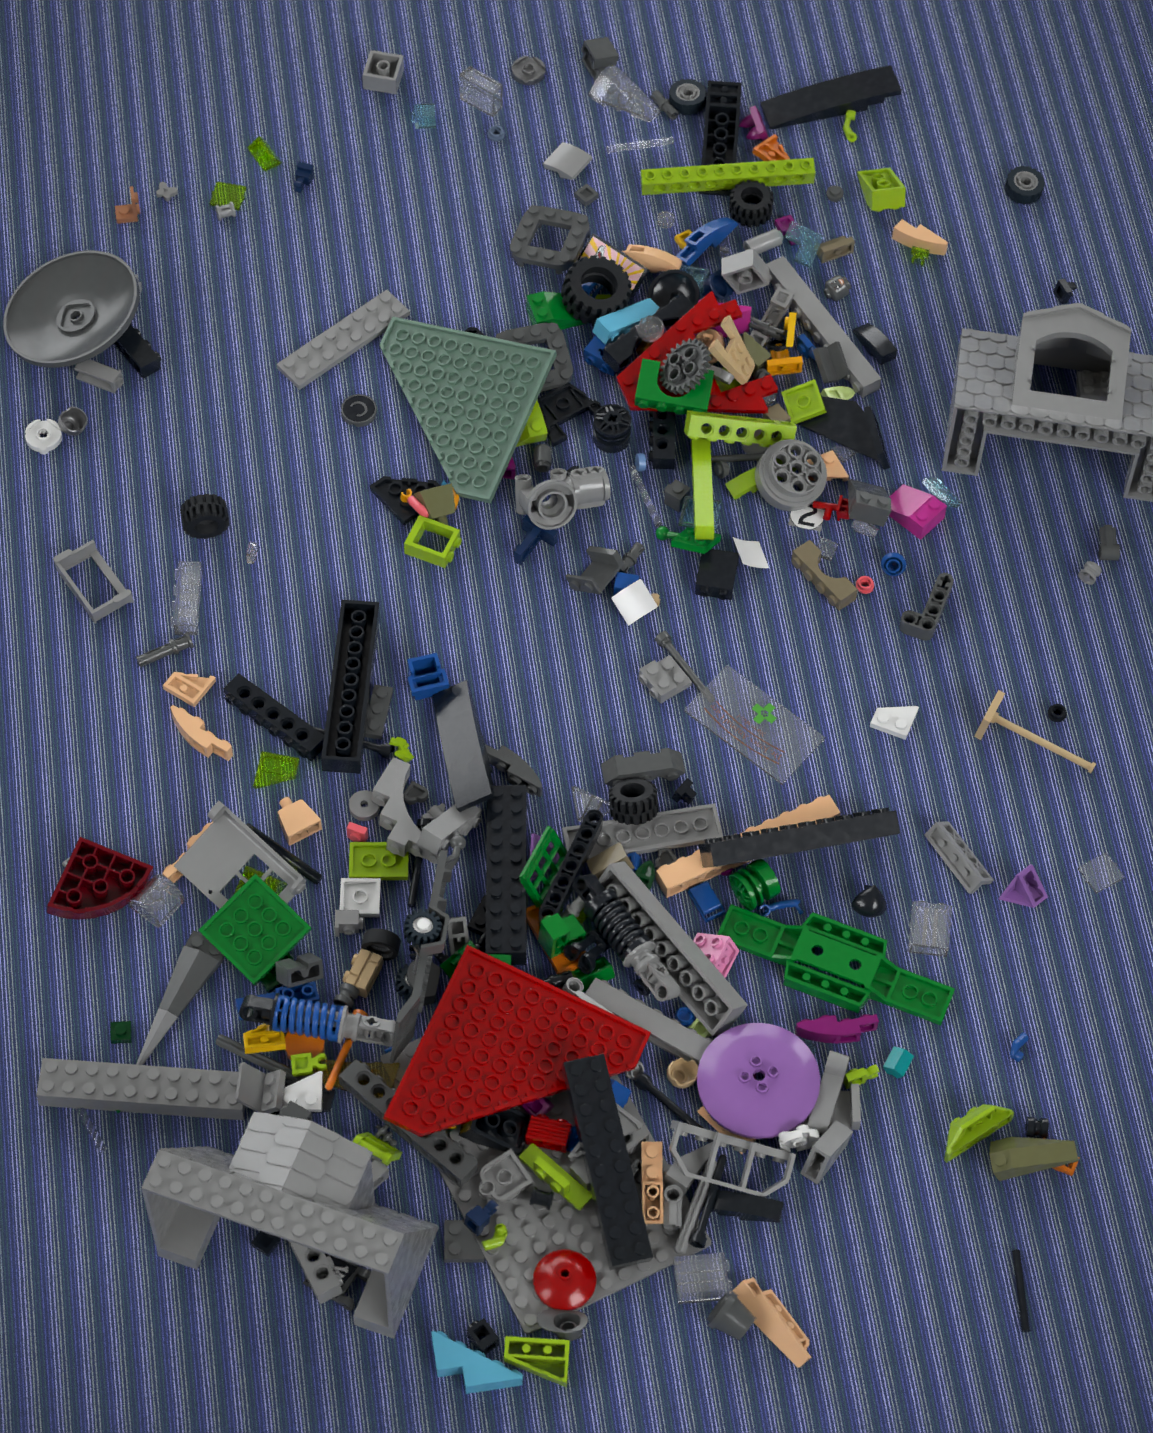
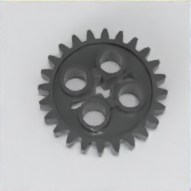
M689 338L687 342L682 340L681 345L677 343L676 349L671 348L672 353L666 354L667 360H662L665 363L660 367L663 371L659 373L662 377L660 379L663 383L662 386L675 395L678 393L682 395L684 391L689 393L690 388L695 390L696 384L700 386V380L706 379L703 375L709 373L707 368L711 367L709 361L712 358L709 356L711 354L708 350L709 347L696 338L694 340Z

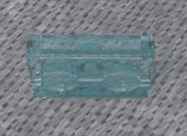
M925 477L921 482L948 508H958L962 503L938 478Z

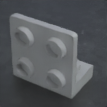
M245 1062L240 1063L235 1100L256 1112L269 1114L280 1111L282 1108L286 1072L280 1069L265 1074Z

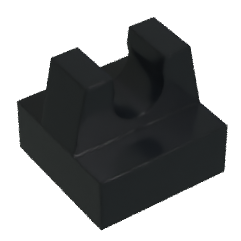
M1060 279L1053 292L1061 304H1066L1070 297H1073L1072 290H1076L1077 286L1074 282H1066L1065 279Z
M687 778L675 791L672 799L677 803L682 799L687 804H690L697 794L691 788L693 782Z

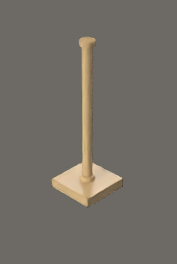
M998 690L974 737L981 740L990 722L993 724L996 722L1087 769L1088 773H1092L1096 763H1090L999 716V713L996 711L1005 693Z

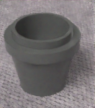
M732 1291L730 1294L726 1292L706 1320L709 1321L707 1326L712 1330L715 1328L740 1341L756 1317L737 1298L738 1295Z

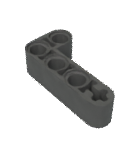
M939 574L922 614L911 610L902 613L899 626L902 633L925 641L933 638L952 592L954 578L951 574Z

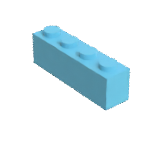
M651 298L645 299L597 318L592 332L605 345L614 343L621 334L628 333L634 325L642 323L648 315L652 316L655 314L659 307Z

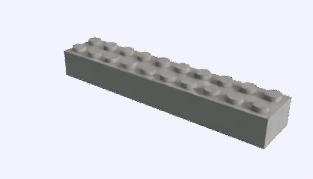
M626 862L609 864L598 880L606 890H615L617 897L622 901V906H625L627 911L631 913V917L635 918L636 923L640 925V929L644 930V935H647L655 943V948L652 952L658 955L659 961L667 968L675 982L678 983L680 999L712 1036L729 1030L748 1004Z
M51 1058L42 1059L36 1094L39 1106L105 1111L120 1110V1112L244 1120L246 1107L235 1100L239 1072Z

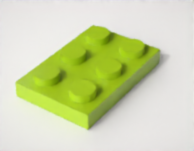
M350 842L349 878L408 880L409 852L404 857L393 854L386 850L387 842Z

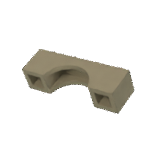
M808 540L793 550L792 564L804 574L808 581L815 585L820 594H823L828 599L830 605L835 606L840 611L856 600L858 589L846 577L833 578L824 574L819 568L822 552L811 540Z

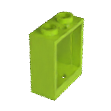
M419 515L404 542V554L446 568L448 562L451 563L454 558L455 549L461 545L460 530ZM425 530L450 539L443 553L418 544Z

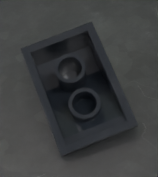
M510 1108L463 1123L459 1136L475 1144L505 1152L512 1149L514 1154L521 1155L525 1148V1137L531 1117L514 1108Z

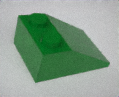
M542 291L526 295V309L532 325L556 323L563 330L584 325V323L580 319L576 320L572 313H568L566 310L567 306L563 305L561 293Z

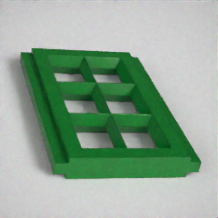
M551 826L546 827L519 876L520 882L539 910L567 854V850ZM551 842L554 847L550 854H548L546 849ZM558 853L560 858L555 865L552 860L555 854ZM543 856L546 861L540 869L538 863ZM548 867H550L552 872L547 880L544 875ZM535 871L538 876L532 884L530 878ZM540 882H542L544 887L540 894H538L536 889Z

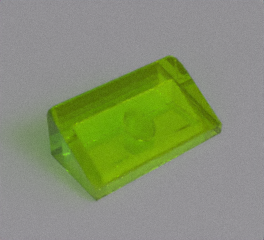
M260 136L247 147L264 171L282 163L268 143Z

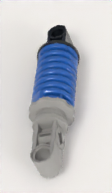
M276 993L274 999L247 995L244 997L239 1010V1015L243 1020L269 1024V1031L271 1032L282 1031L286 1033L289 1030L290 1034L297 1033L299 1036L304 1034L306 1037L312 1035L313 1038L320 1037L321 1040L327 1038L329 1041L337 1042L338 1044H341L343 1039L347 1038L355 1042L358 1040L392 1047L395 1020L364 1016L361 1013L351 1014L346 1005H337L336 1007L335 1004H332L330 1010H328L327 1003H323L322 1008H320L321 1003L316 1001L314 1007H312V1000H308L305 1005V999L301 998L299 1004H297L298 999L296 997L292 998L290 1005L289 996Z

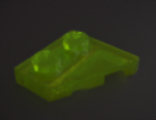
M262 751L253 787L258 789L296 779L300 759Z

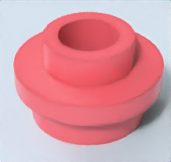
M862 576L856 581L855 587L858 589V592L868 594L873 591L874 582L869 576Z

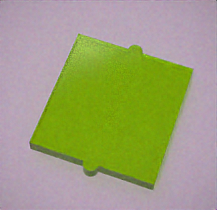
M216 182L215 189L212 191L210 206H223L233 202L235 210H240L242 201L245 200L246 186Z

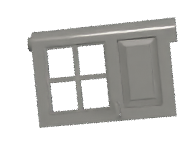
M218 801L207 815L213 823L174 865L219 909L228 901L220 892L235 875L244 883L248 881L239 871L254 854L269 867L261 877L263 881L274 871L288 884L278 895L286 904L296 894L302 893L306 888V879L221 801Z

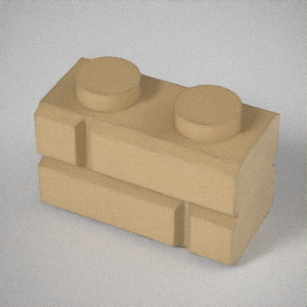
M362 948L359 954H354L351 961L352 967L350 971L346 970L342 981L358 988L360 991L359 996L367 998L384 964L382 956Z

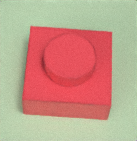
M349 822L346 828L347 838L353 842H366L368 839V828Z

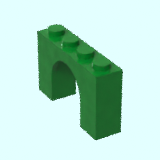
M642 359L634 405L643 409L653 408L661 412L671 411L678 415L687 414V410L697 412L708 411L714 378L713 370H708L709 373L703 375L706 379H701V385L696 384L695 390L691 389L689 393L681 397H671L664 394L658 387L660 361Z

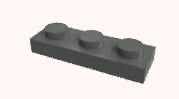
M374 684L368 710L365 737L382 740L393 695V687Z

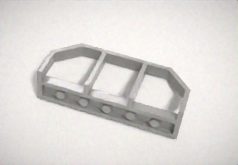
M672 1120L670 1128L674 1129L669 1150L684 1176L761 1197H766L789 1183L796 1154ZM689 1133L695 1135L694 1139L707 1142V1139L713 1140L704 1176L689 1173L676 1150L679 1135L687 1137ZM727 1144L733 1145V1150L746 1153V1149L749 1150L739 1186L710 1178L719 1146L726 1148ZM769 1155L773 1157L772 1161L782 1164L787 1160L782 1180L762 1192L746 1188L754 1156L765 1159V1156Z

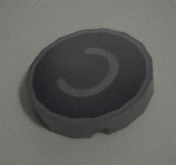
M351 395L342 403L341 415L347 424L363 427L374 421L377 415V406L375 401L367 395Z

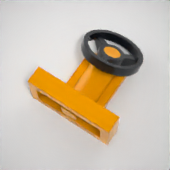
M778 339L771 340L766 343L772 355L771 360H766L765 370L769 374L775 376L802 372V356L790 357L788 352L790 347H786L785 339L782 341Z

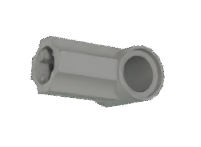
M669 1185L664 1190L663 1228L668 1230L682 1228L683 1193L677 1185ZM675 1194L678 1196V1199L670 1200L668 1195Z

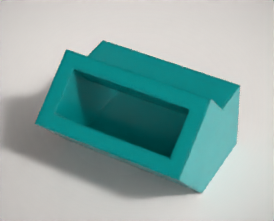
M894 1046L883 1068L887 1074L893 1075L897 1079L904 1077L914 1055L904 1048Z

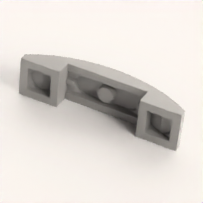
M778 287L761 321L765 323L770 322L772 326L778 328L788 311L794 293ZM752 330L750 334L763 348L772 339L771 336H765L757 330Z

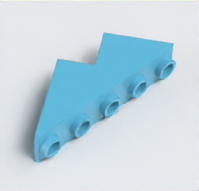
M431 1331L437 1377L463 1374L466 1394L523 1385L524 1375L520 1371L507 1369L502 1362L498 1360L492 1361L486 1358L484 1353L468 1349L463 1342L453 1341L441 1331Z

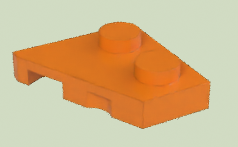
M776 134L755 146L752 151L754 155L763 161L790 159L788 154L785 153L782 144L779 145Z

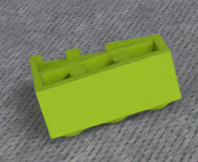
M505 1336L504 1362L567 1388L570 1340Z

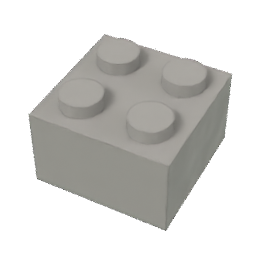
M370 50L363 72V89L397 94L404 71V55Z
M754 248L722 258L721 275L737 295L769 285V267Z

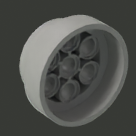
M787 439L773 444L760 457L755 469V482L759 493L766 502L783 511H797L810 506L821 495L827 481V470L821 455L812 446L800 440ZM791 450H795L797 452V456H794L791 453ZM776 458L780 459L783 465L778 464ZM807 459H811L813 465L809 464ZM792 467H795L799 474L794 473ZM777 476L782 477L784 482L778 481ZM808 476L813 477L815 483L810 482ZM793 485H797L800 491H796Z

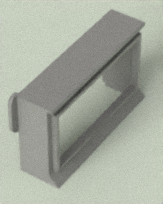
M94 540L89 541L74 551L67 549L53 558L57 572L95 624L96 621L127 603H134L131 590H126L97 551ZM90 557L118 593L113 599L94 610L66 572Z

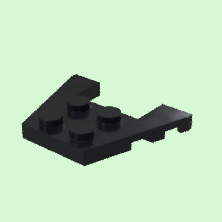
M569 382L538 398L553 447L567 440V435L559 425L586 411H589L594 417L596 411L602 407L601 403L591 400L586 396V393Z

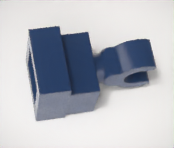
M299 161L296 166L297 170L293 186L295 187L294 192L301 193L304 184L309 186L315 174L314 165Z
M492 1199L483 1209L479 1205L475 1206L466 1214L464 1225L476 1236L480 1235L489 1224L491 1215L497 1211L496 1207L498 1204Z

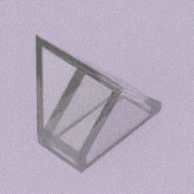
M576 786L572 787L579 822L582 823L586 813L592 809L599 810L603 817L610 812L608 801Z

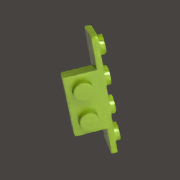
M532 1143L519 1156V1159L534 1171L539 1179L544 1180L554 1192L559 1193L577 1210L580 1211L592 1199V1194L535 1144Z

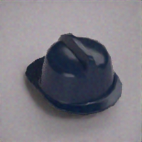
M721 269L711 274L703 283L705 292L702 296H706L709 292L713 291L716 300H725L734 292L732 287L722 277Z

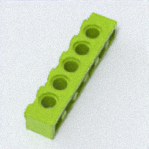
M687 410L684 432L689 436L688 438L694 440L706 438L708 441L717 442L718 439L730 444H734L737 441L743 445L751 446L752 443H755L761 447L768 448L770 445L782 440H795L797 426L793 422ZM703 424H709L706 430H701ZM726 425L725 431L719 432V428ZM744 427L741 434H736L739 428ZM761 429L760 435L754 436L755 431ZM775 431H779L778 436L772 438V434Z

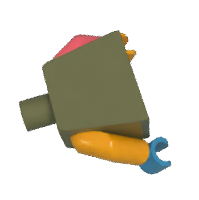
M443 480L441 486L419 491L414 496H412L411 489H407V495L401 492L400 496L401 501L408 503L419 515L432 520L436 519L437 522L448 526L446 516L455 513L460 498L453 489L452 483L449 481L447 484L445 480Z

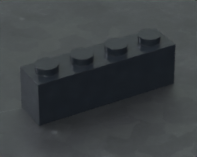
M131 323L114 345L144 379L161 369V357L157 351L154 352L149 341L144 340L140 331L134 328Z

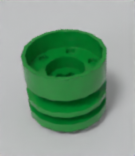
M763 859L754 860L747 864L746 869L741 868L738 872H734L729 876L730 885L735 896L748 910H753L757 906L762 905L764 899L770 900L780 894L781 891L774 871Z

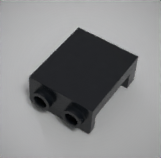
M710 549L705 554L701 553L695 594L702 597L732 600L739 553Z

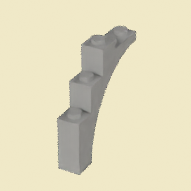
M393 757L372 792V802L379 806H384L380 813L379 826L386 830H391L387 838L386 850L402 857L407 852H410L414 856L422 857L433 864H437L439 854L435 855L417 844L421 831L413 823L405 806L403 792L410 776L411 764Z

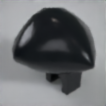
M864 885L865 890L860 892L851 903L853 910L869 918L882 915L887 910V903L883 894L875 885Z

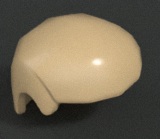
M683 1057L672 1061L667 1068V1079L677 1088L691 1087L697 1080L698 1065L694 1060L687 1061Z

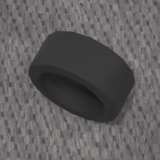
M373 928L364 933L361 949L363 948L371 953L378 954L383 957V960H392L398 956L401 939L389 930Z

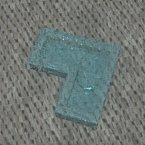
M792 221L784 238L800 245L794 261L810 268L823 235Z

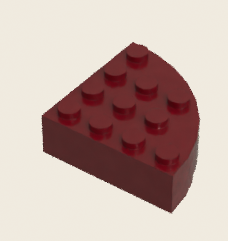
M79 837L47 905V914L77 920L93 919L111 914L126 906L140 894L152 877L154 866Z

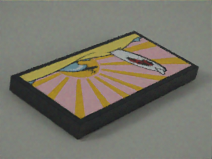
M592 233L578 260L580 261L583 257L590 258V256L596 255L597 258L604 256L607 260L612 259L616 261L615 264H620L624 268L623 272L626 271L629 275L628 280L631 281L632 285L629 300H632L648 274L649 269L598 235Z

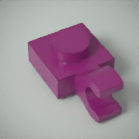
M791 214L775 219L774 224L776 228L782 232L783 236L787 235L790 245L798 244L796 240L798 238L796 232L798 231V226Z

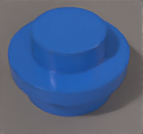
M682 1007L676 1011L674 1018L684 1027H688L694 1022L695 1015L688 1007Z

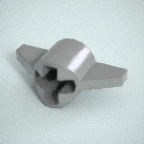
M445 804L432 806L421 818L434 820L444 813Z

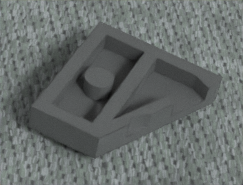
M444 1220V1263L485 1262V1256L472 1231L464 1225L465 1220Z

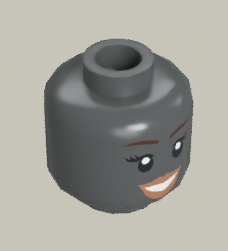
M836 275L825 282V289L823 291L828 299L831 298L833 301H838L849 294L851 286L845 276Z

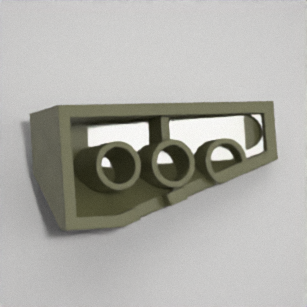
M1007 1137L990 1143L989 1156L992 1171L999 1181L1079 1161L1076 1144L1072 1140Z

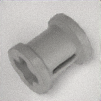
M233 202L223 206L215 205L219 221L230 216L236 217Z

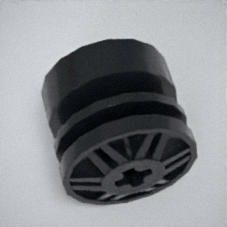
M608 404L596 411L593 421V441L596 447L606 453H617L627 448L630 443L632 419L628 410L617 404Z

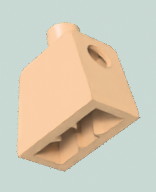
M289 797L280 800L279 804L282 809L278 811V819L289 846L322 830L321 819L302 799L294 803Z

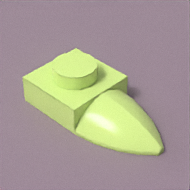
M836 386L823 389L821 395L849 400L856 392L849 387Z

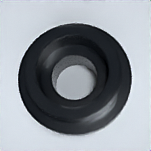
M1054 704L1048 709L1047 714L1051 721L1062 722L1066 719L1067 711L1063 705Z

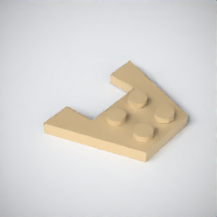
M728 315L720 325L730 339L726 349L716 339L711 342L708 350L743 385L748 382L755 368V363L731 316Z

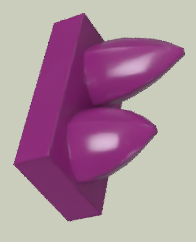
M755 105L749 108L751 114L747 115L740 122L739 127H753L748 132L746 138L751 140L761 138L764 141L769 136L761 114Z

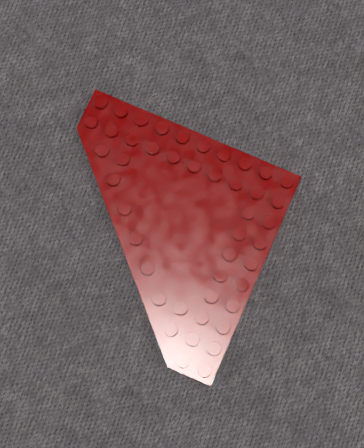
M467 945L383 1119L422 1137L567 1091L562 1072V1065L567 1061L604 1054L609 1076L621 1074L635 1069L651 1032Z

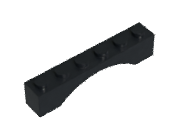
M683 294L672 298L665 307L661 306L652 316L648 315L642 323L634 325L628 333L621 334L614 343L607 344L603 349L602 359L618 373L630 364L634 348L645 336L659 329L672 327L695 305Z

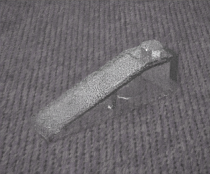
M610 64L600 72L588 93V96L600 105L615 107V110L619 112L621 110L626 111L631 116L647 122H651L661 114V110L622 70L613 64Z

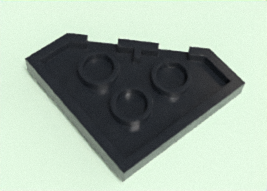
M383 476L369 487L370 491L405 525L419 516V514L408 503L401 501V492L407 495V489H411L412 496H414L419 491L440 485L434 480L421 482L411 478L398 480Z

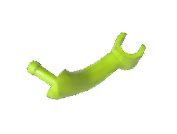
M854 110L846 112L843 125L844 134L849 142L857 140V135L850 129L851 120L855 121L856 111Z

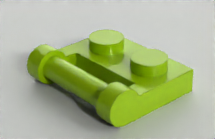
M369 1132L358 1134L353 1140L354 1143L371 1151L372 1155L381 1159V1162L387 1166L391 1161L399 1160L403 1153Z

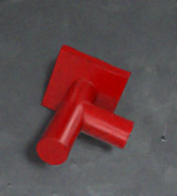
M840 495L838 504L821 501L813 502V508L825 510L824 520H830L832 511H836L837 521H840V518L850 519L848 499L843 498V495Z

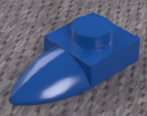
M804 333L801 334L797 339L796 348L798 352L803 354L806 359L811 358L816 361L813 353L816 347Z

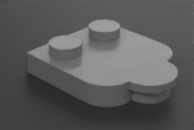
M509 1149L482 1167L480 1171L482 1181L477 1187V1192L484 1200L494 1198L495 1201L504 1203L532 1186L534 1182L512 1149Z

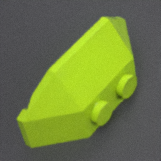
M983 1104L978 1108L976 1106L971 1108L964 1117L955 1118L950 1123L945 1162L947 1163L1011 1122L1014 1115L1013 1110Z

